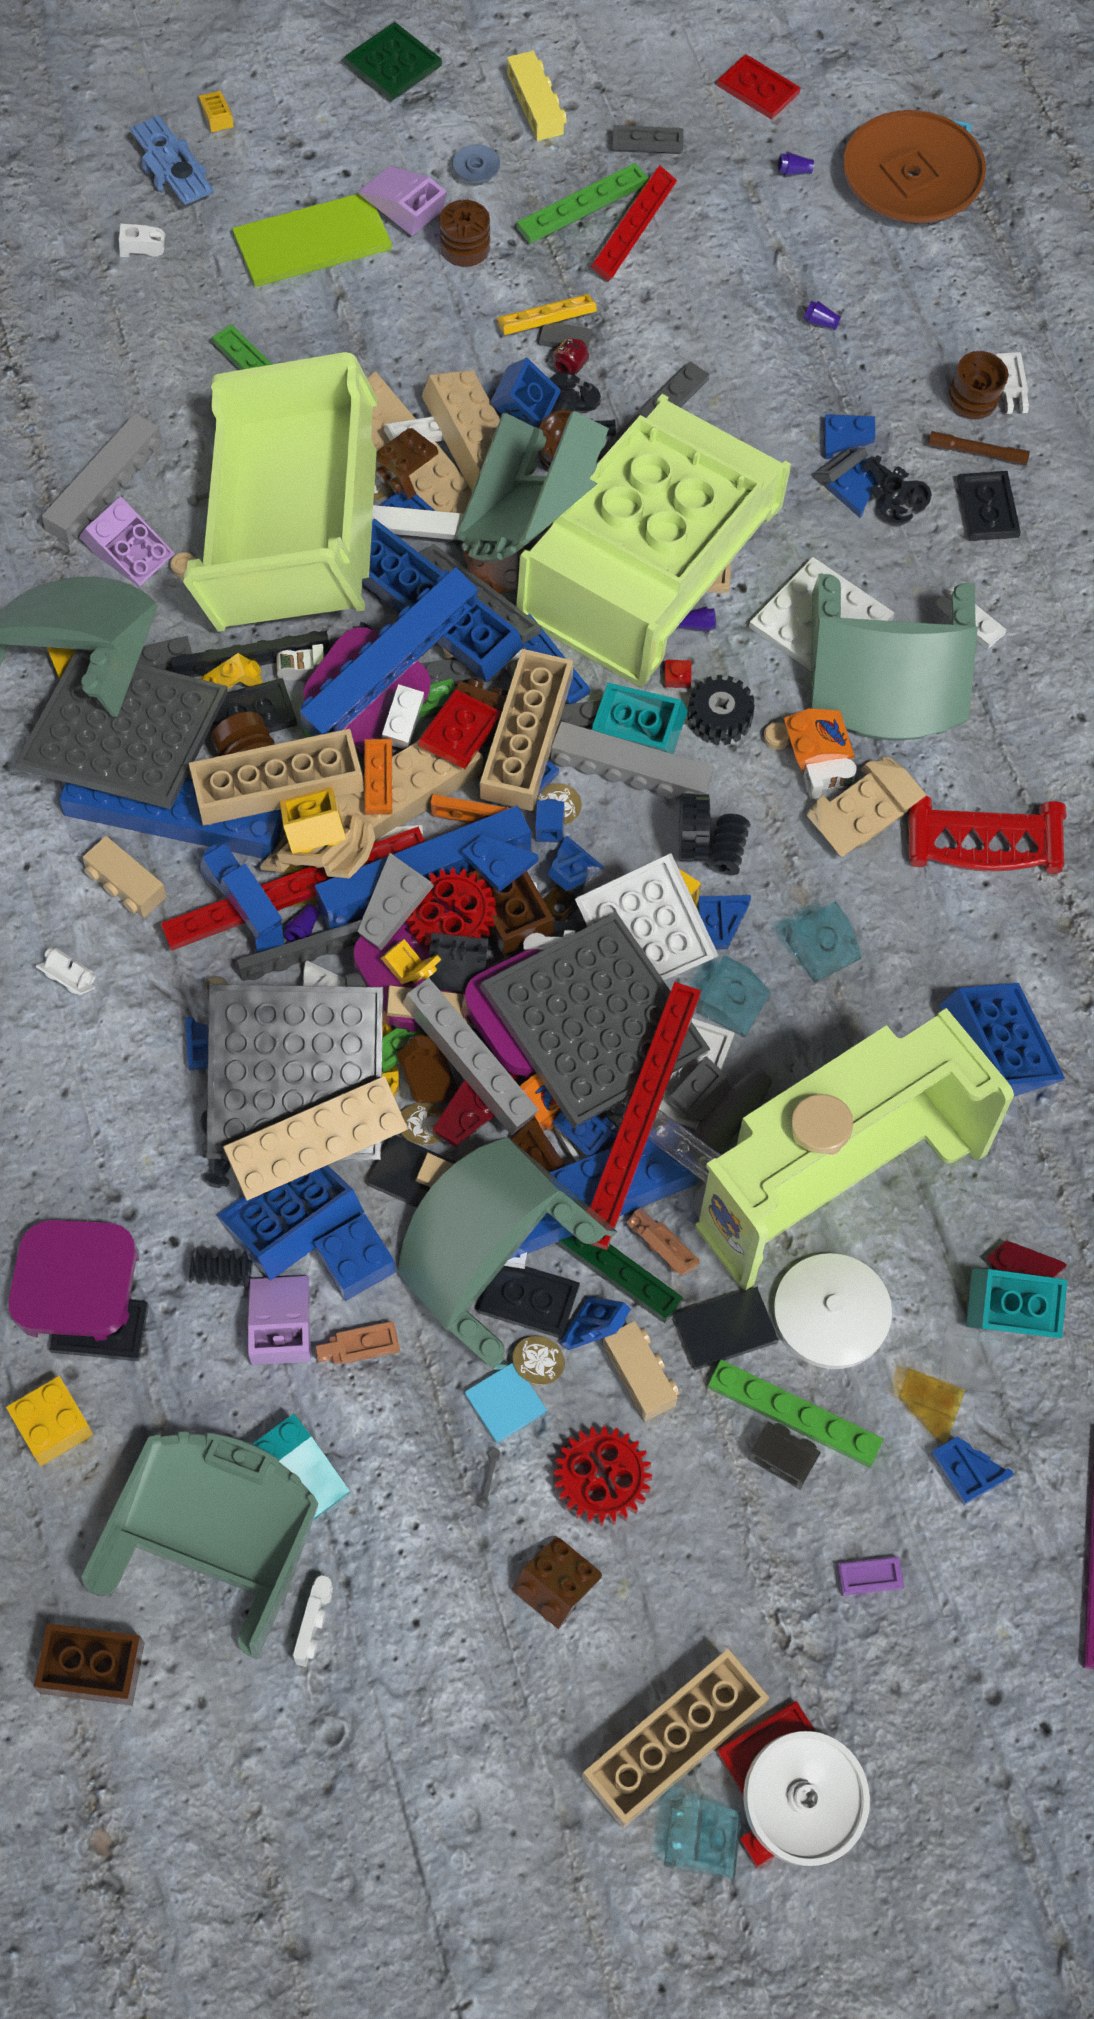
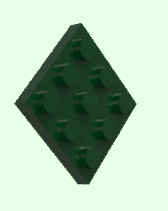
M394 21L345 55L344 64L386 98L393 101L441 67L442 58Z

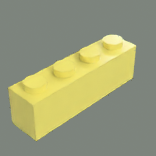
M534 51L507 57V75L536 140L540 141L564 135V124L567 123L564 109L559 107L556 92L553 93L551 90V81L549 76L544 74L541 59H537Z

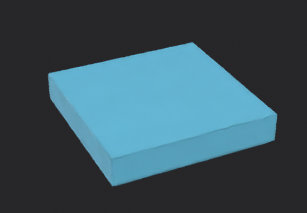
M513 1363L464 1392L467 1400L496 1444L547 1413V1409L530 1383L518 1374Z

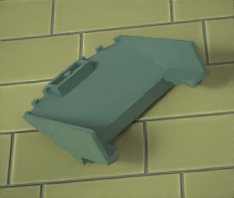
M572 411L547 476H529L536 469L537 461L535 458L537 452L544 447L546 437L543 436L541 429L533 427L507 413H503L457 531L458 539L463 541L462 549L467 551L470 557L478 561L491 563L503 560L523 548L598 484L590 480V477L597 468V458L606 444V435L609 428L576 411Z
M819 573L812 591L811 709L840 710L846 729L855 731L856 735L881 740L904 741L922 739L927 735L945 733L948 729L967 722L969 719L978 631L975 617V583H961L955 587L952 593V625L841 618V584L839 579L831 574Z
M73 577L34 587L17 596L0 610V666L8 645L95 650L90 655L88 670L82 677V688L88 696L97 697L112 717H118L158 605L142 590L128 583L110 578Z
M508 1137L491 1142L467 1154L451 1166L435 1182L422 1199L407 1228L398 1274L441 1325L456 1335L493 1370L504 1369L509 1365L504 1359V1344L470 1314L468 1309L548 1212L576 1238L586 1244L597 1243L604 1235L615 1236L618 1232Z
M179 1432L177 1435L161 1437L159 1434L150 1436L141 1451L81 1578L87 1592L100 1597L112 1594L117 1589L135 1549L138 1548L253 1593L256 1597L239 1633L238 1644L244 1654L258 1659L281 1606H284L319 1504L313 1493L301 1482L299 1476L283 1466L274 1456L249 1443L213 1433L201 1435Z

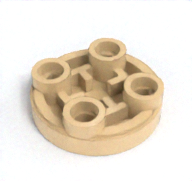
M817 1094L805 1098L796 1106L792 1115L791 1128L794 1141L799 1146L815 1153L837 1154L852 1135L853 1116L850 1109L843 1101L831 1095Z

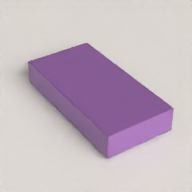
M899 1556L838 1563L837 1565L842 1596L904 1588Z

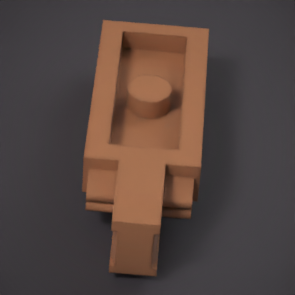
M642 1208L636 1210L627 1221V1224L634 1233L641 1235L647 1241L648 1246L653 1251L659 1253L667 1261L668 1266L681 1276L695 1270L700 1264V1260L661 1221L656 1223Z
M393 1321L338 1332L336 1336L329 1338L330 1343L315 1346L318 1363L333 1360L334 1365L400 1353Z

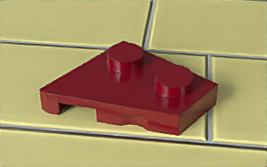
M1008 1240L985 1260V1263L992 1270L1051 1278L1058 1276L1067 1266L1063 1261Z

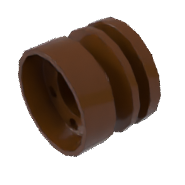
M468 199L449 203L442 209L439 217L441 254L445 260L460 267H471L482 263L490 252L489 212L480 203Z
M973 351L965 354L958 363L947 393L948 402L953 410L961 416L970 419H983L990 416L996 410L1001 394L1007 384L1009 376L1007 366L1002 359L993 353Z
M560 410L551 413L543 419L539 427L543 431V436L546 437V443L538 451V456L541 464L547 471H549L572 411Z
M250 711L228 717L213 730L211 735L212 743L219 756L275 745L263 717L258 713Z

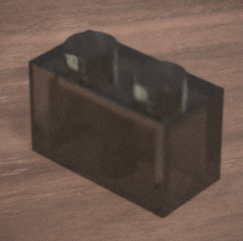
M767 1422L752 1448L748 1460L801 1490L818 1461L821 1452L817 1450V1446L813 1442L805 1438L800 1440L791 1435V1431L784 1425Z

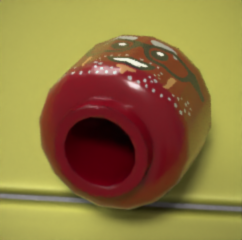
M575 338L564 339L553 353L554 367L558 372H568L576 375L589 360L586 344L582 340Z

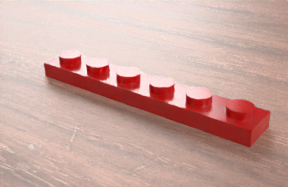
M661 165L654 170L590 265L607 282L613 278L678 181Z

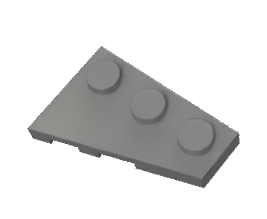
M389 853L357 932L379 950H382L434 887L432 882Z

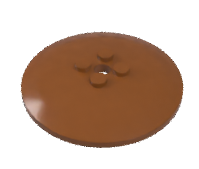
M900 110L874 117L854 132L845 149L843 169L846 181L854 195L873 211L899 221L928 223L947 219L962 212L977 198L984 183L986 163L978 142L961 125L931 112ZM910 172V173L918 174V175H917V176H911V175H909L908 173Z

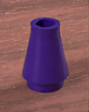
M788 151L785 154H780L778 173L789 176L806 173L812 174L813 159H808Z
M811 300L803 319L809 321L808 324L836 330L841 316L821 302L817 301L816 303Z
M705 606L691 610L679 624V629L686 628L710 632V629H716L715 608Z
M306 905L296 917L286 924L284 932L286 939L289 942H294L311 936L316 920L320 915L319 910L312 905Z

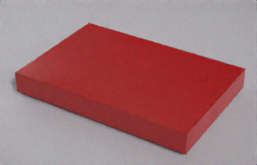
M747 54L717 80L719 88L771 120L800 94L801 88Z
M455 689L420 737L418 746L466 769L498 724L502 712Z
M794 1701L722 1746L716 1752L744 1797V1785L750 1765L757 1754L768 1743L785 1734L816 1731L798 1702Z

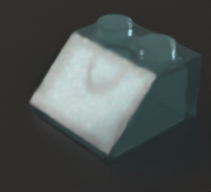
M836 901L790 924L788 927L786 941L814 983L862 958L851 922Z
M724 955L701 993L696 1013L745 1038L771 995V991L749 967Z
M671 1799L664 1866L684 1872L735 1879L742 1812L701 1799Z

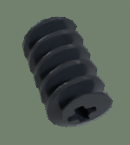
M731 813L721 815L717 819V827L714 830L707 863L711 869L720 874L729 876L739 874V865L742 863L741 856L744 854L743 847L746 846L747 842L745 838L749 834L747 828L751 825L744 816Z
M196 1247L191 1257L189 1282L192 1283L196 1276L198 1284H204L206 1278H208L209 1284L215 1285L219 1278L221 1286H227L231 1278L233 1287H238L243 1280L244 1287L249 1288L250 1279L252 1278L253 1261L248 1259L247 1251H243L239 1259L236 1257L235 1250H231L227 1258L224 1255L223 1249H220L215 1257L213 1256L212 1248H208L205 1256H202L200 1247Z

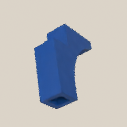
M226 843L220 847L217 844L213 845L203 852L204 856L201 860L200 873L205 880L214 884L225 895L256 939L280 926L282 917L246 863L240 866Z

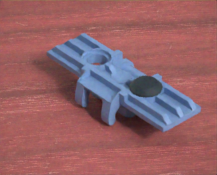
M159 115L130 127V131L146 152L142 157V168L146 174H150L151 170L155 174L154 184L159 191L164 189L163 183L167 181L184 205L214 192L204 177L207 173L205 166L200 164L189 150L186 140H178L177 136L173 135ZM158 141L166 142L163 146L154 145ZM182 155L186 162H182L178 156Z

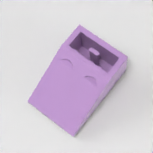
M389 166L359 190L358 194L413 236L442 212L447 191L430 177Z
M121 496L89 524L79 536L97 557L138 587L175 554Z
M309 1276L278 1277L271 1281L268 1278L250 1279L248 1354L252 1365L311 1362Z

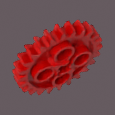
M455 868L451 869L450 875H446L444 870L440 869V877L437 878L433 873H430V879L434 887L406 920L408 926H412L410 928L412 936L417 935L416 940L418 944L425 942V948L429 951L432 932L481 938V934L489 936L490 932L487 926H495L492 917L497 916L496 908L493 907L496 905L495 898L491 897L493 895L491 888H485V880L482 879L477 882L476 873L467 877L466 869H463L459 875L456 874ZM444 892H453L449 897H442ZM476 904L474 909L465 910L467 905ZM431 913L438 914L434 919H426ZM454 926L461 927V929L457 932H449V930Z
M603 1426L601 1434H597L594 1427H591L590 1436L587 1437L582 1431H579L578 1442L569 1438L568 1444L571 1449L561 1448L560 1453L565 1459L556 1458V1465L562 1469L554 1470V1477L562 1480L555 1483V1489L564 1490L559 1495V1500L569 1499L566 1510L569 1511L576 1507L577 1519L585 1513L588 1515V1524L592 1522L594 1517H598L600 1526H603L605 1518H609L611 1523L615 1525L617 1515H620L626 1521L628 1509L635 1514L638 1512L635 1502L645 1503L646 1498L641 1493H649L651 1487L643 1482L652 1481V1474L644 1471L651 1468V1462H642L647 1452L646 1450L636 1451L639 1447L638 1440L631 1444L628 1443L629 1433L620 1438L618 1437V1428H615L611 1435L607 1433L606 1426ZM605 1450H612L616 1453L617 1458L613 1461H606L601 1457V1453ZM590 1452L594 1453L603 1474L609 1473L608 1484L617 1495L616 1499L611 1497L604 1478H597L598 1467L589 1456ZM578 1464H586L591 1471L586 1475H580L576 1473L574 1468ZM620 1476H626L631 1480L632 1484L629 1487L622 1488L616 1484L615 1480ZM593 1490H600L605 1495V1498L602 1501L595 1502L590 1499L589 1493Z

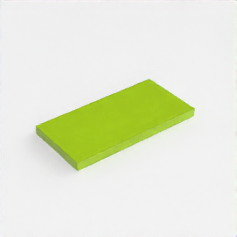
M360 194L350 195L232 228L233 236L254 287L392 250L391 240L376 207Z

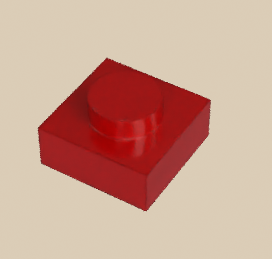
M665 660V687L691 688L692 660Z
M752 1831L739 1839L755 1868L775 1857L762 1846Z

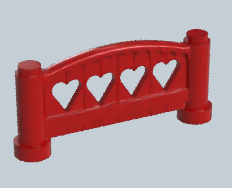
M926 796L906 812L908 814L909 861L913 867H924L927 865L928 860L977 871H1011L1043 865L1047 873L1058 874L1063 871L1065 866L1063 820L1066 819L1067 814L1066 805L1062 802H1045L1039 806V815L932 810V799ZM944 829L948 831L957 844L955 849H949L948 847L940 849L935 846L934 842ZM971 830L974 831L983 844V850H976L974 848L966 850L962 847V842ZM997 832H1000L1010 845V851L1004 852L1001 849L992 851L989 848V844ZM1025 833L1028 834L1038 848L1036 853H1030L1028 850L1021 853L1016 850L1017 843Z

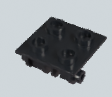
M432 932L429 958L438 955L441 961L435 965L437 970L428 978L431 979L439 990L464 993L469 981L477 974L485 971L488 939Z

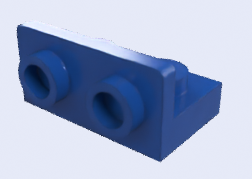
M561 1111L552 1122L588 1157L602 1152L613 1139H616L618 1134L616 1132L618 1126L606 1116L602 1119L597 1115L578 1127L573 1128Z

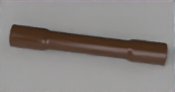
M931 431L928 446L973 453L1027 466L1030 454L1028 450L958 438L954 435Z

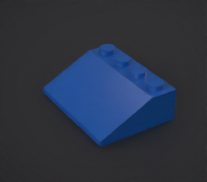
M1019 983L958 988L939 1005L941 1010L948 1009L1006 1079L1013 1090L1014 1097L1065 1079Z
M326 1165L252 1199L245 1200L243 1196L217 1214V1217L242 1249L247 1251V1255L271 1281L314 1250L315 1241L358 1218L364 1213V1210L353 1188Z

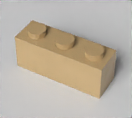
M107 836L82 857L86 867L84 869L85 873L93 881L98 879L104 884L103 887L109 895L114 898L118 896L123 901L122 903L125 908L132 914L136 912L144 919L167 898L164 884Z
M633 1321L621 1327L616 1334L603 1338V1347L645 1422L675 1407L679 1391L673 1379L666 1378L663 1372L665 1366L658 1353L653 1354L648 1345L651 1341L646 1330L643 1327L639 1329L637 1323Z

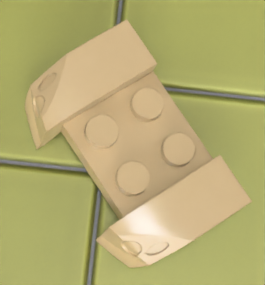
M889 756L866 763L861 768V771L866 774L865 777L831 802L822 795L806 813L841 858L856 847L861 848L903 817L909 808L926 797L925 792L905 768Z
M354 813L350 829L344 828L346 840H342L333 846L324 845L314 848L308 853L292 854L285 832L279 845L260 865V868L263 871L284 872L291 864L294 866L308 865L316 868L324 867L329 877L351 878L368 860L375 841L372 824L364 817Z

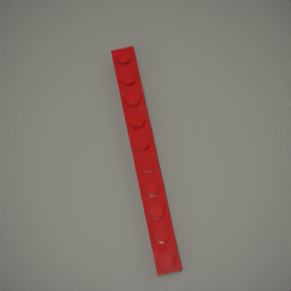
M419 826L375 842L368 860L361 867L388 857L389 853L393 855L425 842ZM311 866L263 884L261 887L276 910L279 911L316 897L315 885L335 877L327 876L324 867L316 868ZM226 898L162 922L161 926L170 949L173 951L242 925L245 921Z
M674 982L590 1207L614 1229L616 1228L701 996V990ZM604 1235L599 1242L591 1245L607 1250L612 1236Z

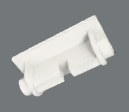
M49 948L44 955L47 960L36 965V968L43 971L48 978L57 980L66 986L67 990L71 993L82 995L96 988V986L92 985L96 978L93 975V971L77 961L73 962L70 968L69 964L72 958L58 948Z

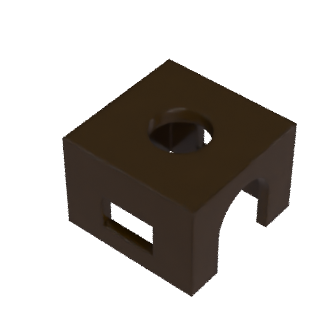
M558 884L543 898L555 921H566L578 909L575 900L577 896L571 891H566ZM557 904H563L565 910L558 912L554 907Z

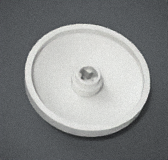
M828 1253L808 1257L794 1265L785 1274L776 1292L773 1313L775 1325L782 1341L797 1357L817 1367L844 1369L866 1361L881 1347L891 1325L892 1306L889 1293L883 1281L870 1267L855 1258Z
M810 1731L785 1734L768 1743L757 1754L750 1765L744 1785V1808L749 1826L762 1846L785 1862L796 1865L816 1866L840 1858L858 1841L868 1819L870 1795L864 1771L852 1752L838 1740L828 1735Z

